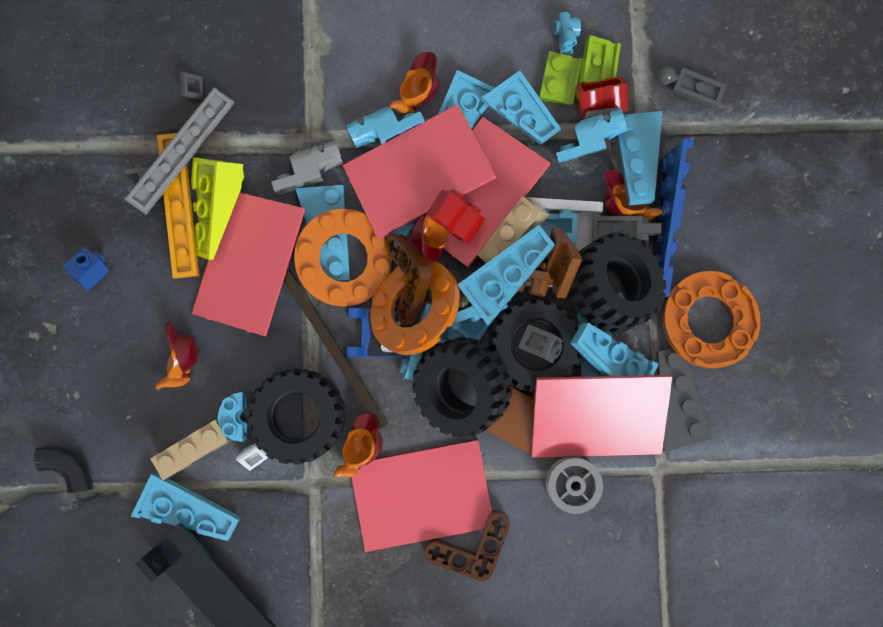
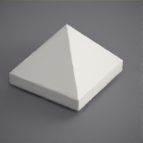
M255 443L247 446L235 458L250 471L268 457L266 456L267 453L264 450L260 451Z

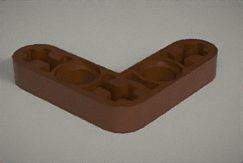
M403 234L389 235L386 241L387 252L406 275L397 311L398 319L403 326L414 325L418 323L431 280V268Z
M501 510L490 513L476 552L439 539H433L426 545L425 558L431 564L478 581L488 580L494 572L510 527L508 515ZM499 517H502L505 525L499 526L496 535L493 533L495 523L492 520H498ZM492 539L496 541L497 548L494 551L485 550L483 544L486 540ZM435 546L440 548V552L445 555L447 550H450L448 562L444 561L445 555L437 554L436 557L432 556L430 549L434 550ZM456 554L464 555L466 558L465 564L461 566L455 565L452 562L453 556ZM483 556L487 557L486 569L488 571L484 570L482 573H479L476 566L482 565Z

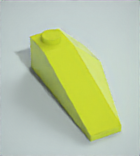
M193 157L191 186L192 189L196 190L197 202L193 203V211L197 212L199 223L195 226L196 250L199 257L208 260L214 259L244 179L243 164Z

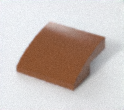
M553 226L549 238L555 245L541 262L546 264L545 270L540 271L548 272L550 277L555 278L553 288L556 297L566 299L582 258L570 238L560 228Z
M510 385L509 388H512L513 391L512 398L508 400L510 402L508 409L486 431L530 454L532 449L531 439L535 398Z

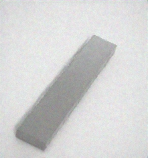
M214 87L126 196L125 201L147 215L232 108L234 101Z

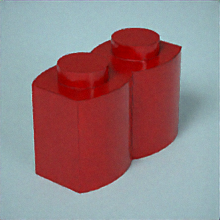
M611 77L575 86L577 112L582 120L585 119L588 111L616 107L621 108L623 112L629 110L627 81L623 77Z
M442 189L426 215L455 238L469 244L485 220L480 215L481 210L471 203L467 205L463 201L464 196L456 190L446 191Z

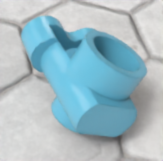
M569 12L559 13L557 20L553 23V33L559 37L560 54L565 55L573 53V46L577 44L576 37H579L581 32L580 18L570 17Z

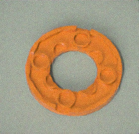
M335 209L324 212L312 219L304 227L297 239L294 250V265L297 276L304 288L324 303L343 307L363 303L376 294L380 285L390 273L392 258L386 249L387 237L384 236L378 239L369 223L367 215L351 209ZM337 234H350L358 238L364 245L367 253V265L364 271L356 279L348 282H340L328 277L322 270L319 261L320 250L324 242Z
M427 261L431 268L429 288L432 292L433 300L430 311L419 324L412 327H400L394 319L393 311L394 307L397 306L395 302L401 298L406 281V275L399 267H396L387 276L372 299L370 321L373 334L381 345L394 353L414 355L428 350L441 340L439 338L447 326H452L456 318L460 302L459 286L454 275L437 261Z
M703 271L681 280L670 291L662 310L664 334L672 349L685 361L702 368L714 369L735 364L748 354V351L759 336L760 313L755 298L745 285L742 286L732 279V276L722 272ZM714 297L721 300L729 308L733 326L730 334L723 341L705 343L691 332L688 325V312L697 299Z

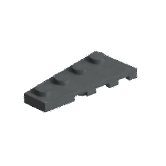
M672 347L656 352V359L659 364L657 375L672 376L662 452H668L710 439L711 436L687 361L682 359Z

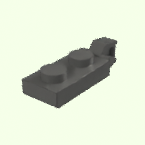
M593 216L592 241L609 233H624L630 235V238L636 237L641 242L648 241L649 236H662L661 223H649V218H643V216Z

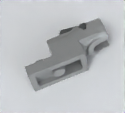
M336 140L303 143L301 150L290 156L295 175L287 173L278 176L277 180L271 181L273 189L278 195L295 191V188H305L324 182L321 170L324 169L325 172L337 165L343 164Z

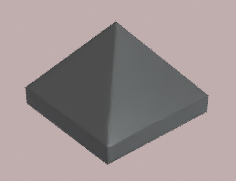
M180 72L181 96L203 100V76Z

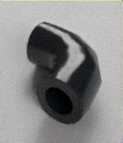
M44 446L36 448L34 452L36 469L39 472L55 471L59 473L65 480L67 493L94 489L89 468L78 454L63 447Z

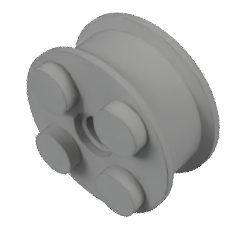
M563 457L557 460L549 468L546 475L545 485L550 499L565 512L572 514L587 512L599 502L602 496L603 480L601 474L593 464L581 457ZM577 481V486L571 488L572 482Z

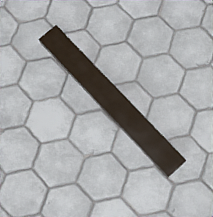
M287 267L283 281L368 413L374 414L378 419L379 428H383L389 422L292 271Z

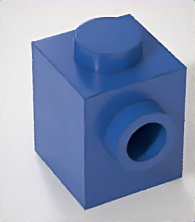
M83 247L62 266L69 276L86 291H89L109 272L103 264L106 261L105 258L96 250L92 253L86 247Z

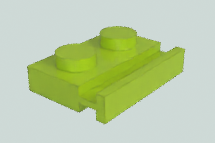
M589 35L585 40L579 84L616 77L621 44H614L609 40Z
M549 51L539 98L542 101L566 104L572 107L576 94L575 86L578 84L583 58H572L570 55Z

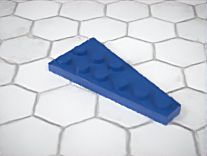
M683 139L660 161L659 170L660 173H663L662 182L658 186V196H661V202L657 208L662 209L663 214L656 216V220H659V223L662 225V236H654V243L657 244V253H654L653 256H657L659 259L658 264L660 268L663 267L665 273L663 275V280H666V289L663 290L666 293L665 298L669 297L674 269L673 263H670V258L674 256L678 244L673 237L676 228L680 229L686 186L682 185V180H685L690 168V163L686 160V154L689 148L693 149L694 139Z

